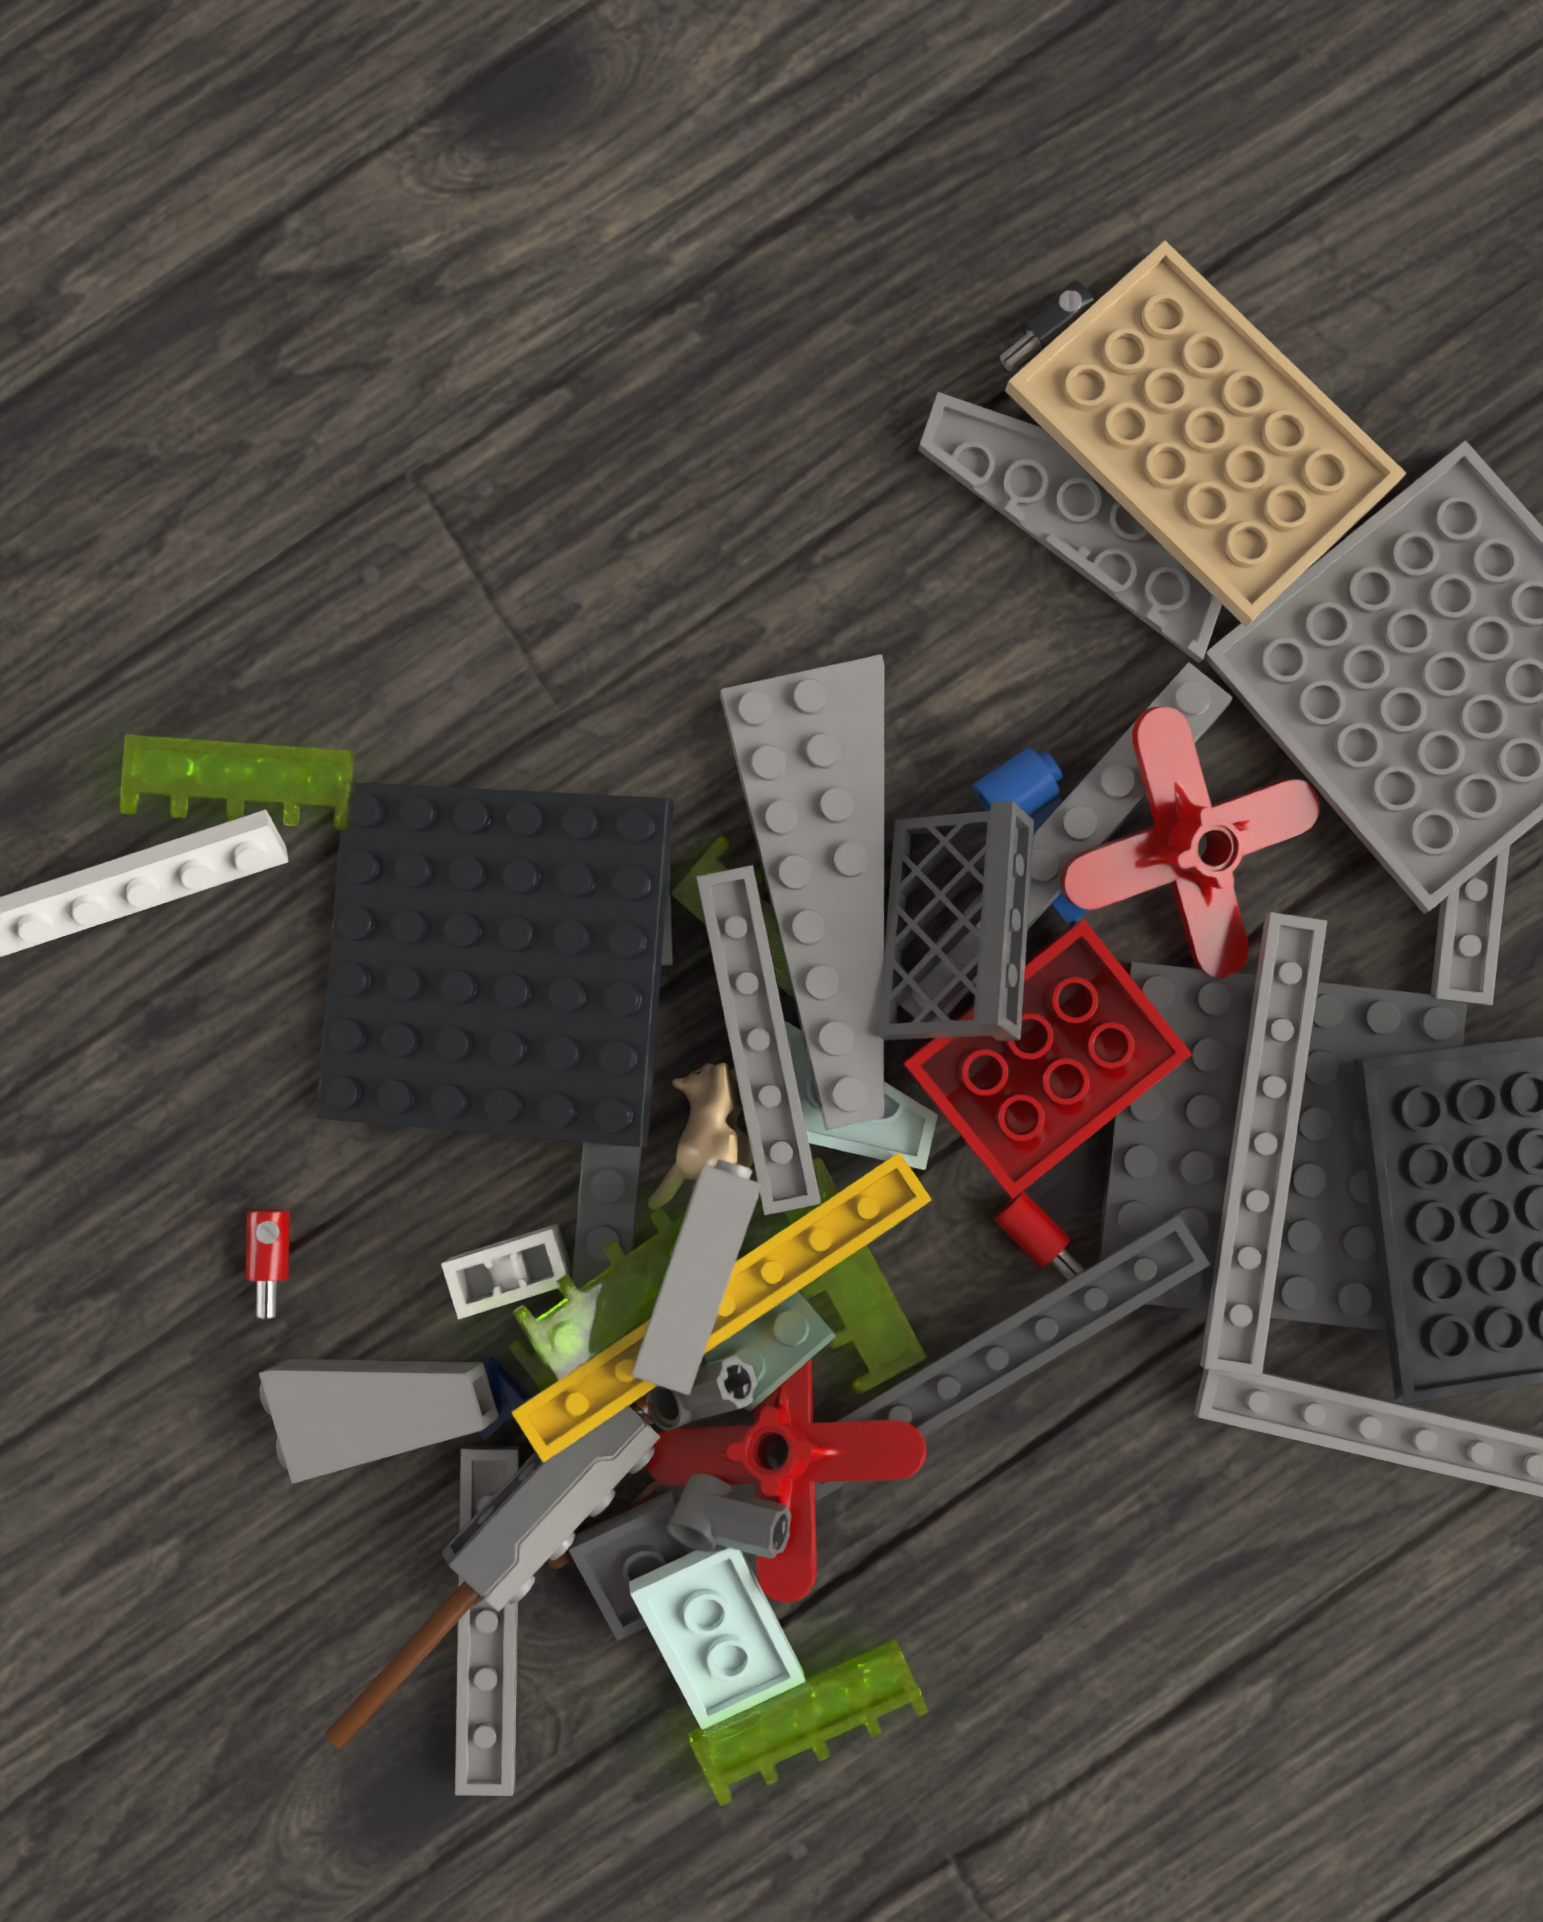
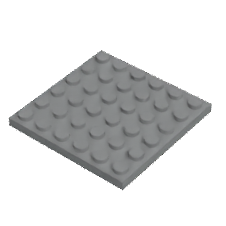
M1465 440L1308 568L1247 627L1242 623L1211 647L1204 656V660L1424 914L1433 909L1543 818V527Z

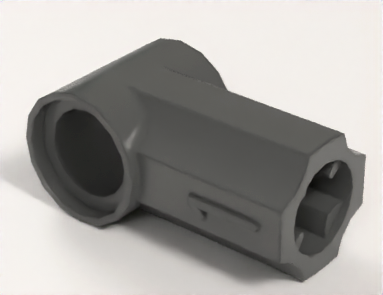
M737 1355L710 1363L700 1364L689 1395L657 1386L646 1394V1401L648 1406L650 1403H653L654 1409L650 1410L652 1420L664 1430H674L694 1420L750 1405L753 1403V1392L758 1385V1381L752 1365L745 1364Z
M694 1473L686 1483L667 1525V1531L676 1541L697 1551H713L717 1544L774 1559L778 1553H783L790 1537L789 1527L792 1515L787 1505L736 1493L726 1482L714 1476Z

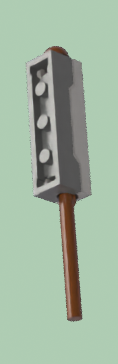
M646 1394L546 1462H542L535 1451L442 1550L441 1553L447 1564L465 1581L324 1733L325 1737L337 1749L341 1750L472 1606L485 1599L499 1612L508 1602L515 1604L521 1600L534 1584L535 1577L533 1574L548 1558L556 1560L570 1547L575 1539L573 1531L588 1515L591 1517L597 1516L609 1505L615 1495L613 1488L628 1472L634 1474L648 1463L655 1452L653 1445L660 1436L650 1427L654 1423L650 1416V1410H653L654 1406L653 1403H650L648 1406Z

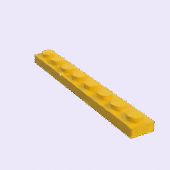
M900 1152L735 1262L704 1354L932 1200ZM649 1320L511 1412L542 1462H546L658 1386L631 1377Z

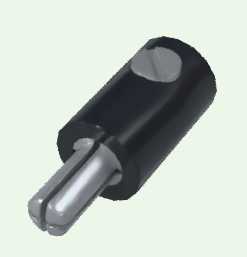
M1072 281L1021 323V330L1024 336L1000 356L1003 366L1007 370L1013 371L1035 352L1040 353L1096 303L1088 290L1079 282Z

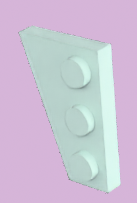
M785 1021L808 1142L884 1161L900 1152L910 1167L925 1170L938 1114L884 1082L883 1117L826 1131L802 1031Z

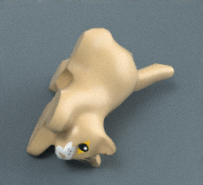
M707 1063L701 1069L691 1072L687 1077L672 1081L675 1088L685 1093L691 1110L688 1124L678 1143L676 1162L670 1168L658 1189L648 1200V1207L652 1210L658 1209L669 1202L684 1180H697L704 1165L714 1168L718 1160H724L748 1169L751 1168L753 1156L749 1138L744 1132L739 1130L736 1124L737 1118L743 1109L735 1068H732L730 1071L727 1063H718L717 1065Z

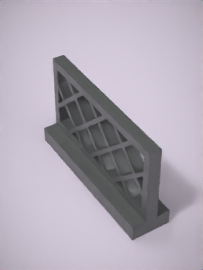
M1015 802L991 803V811L895 820L877 1034L882 1039L899 1040L991 1035L998 1041L1020 1040L1034 820ZM987 828L986 845L969 861L956 846L971 830ZM941 832L950 833L945 837ZM932 833L940 843L917 865L910 858L911 835ZM951 852L965 867L941 890L928 877V874ZM983 867L984 876L979 872ZM975 876L983 885L982 899L965 915L951 900ZM923 881L936 896L913 919L905 911L906 897ZM947 906L958 917L960 922L937 944L923 929ZM981 921L979 930L976 925ZM971 931L979 939V952L961 970L947 954ZM919 935L932 951L909 973L901 965L902 951ZM943 961L956 977L933 999L919 983ZM900 975H901L902 978L904 979L901 983H900ZM977 976L976 985H975L972 980ZM967 986L975 995L974 1020L953 1021L943 1009ZM914 990L928 1006L911 1023H897L898 1005ZM937 1016L942 1020L939 1022H932Z

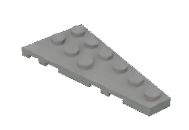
M938 392L918 451L1180 650L1200 663L1204 659L1222 603L1042 427Z

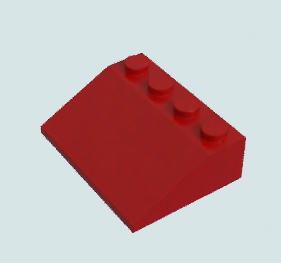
M1085 919L1071 923L1025 960L1020 1040L998 1041L991 1035L928 1038L899 1062L1013 1199L1179 1066L1192 1053ZM975 1001L952 1020H974Z

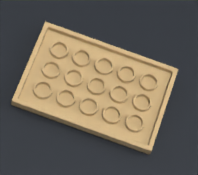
M1166 241L1161 243L1008 381L1005 389L1055 441L1245 627L1257 618L1377 504L1406 474L1393 459Z

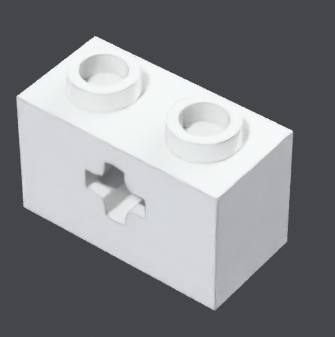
M559 1224L450 1257L441 1264L458 1319L569 1285L572 1282L573 1273Z

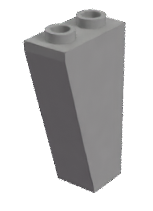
M718 1160L714 1168L704 1165L700 1171L631 1377L685 1395L690 1394L762 1186L761 1183L749 1180L752 1173L750 1169L732 1162Z
M289 1359L259 1373L261 1379L259 1390L261 1403L265 1411L272 1416L278 1436L276 1440L277 1456L281 1465L288 1470L292 1484L481 1431L499 1418L483 1362Z

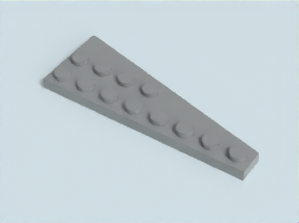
M882 654L728 687L720 691V698L826 1131L884 1116V1039L877 1036L884 961V661Z

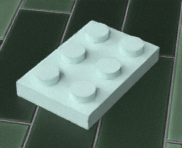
M716 1544L713 1551L703 1552L696 1550L629 1582L630 1594L702 1730L806 1682L803 1669L743 1551Z

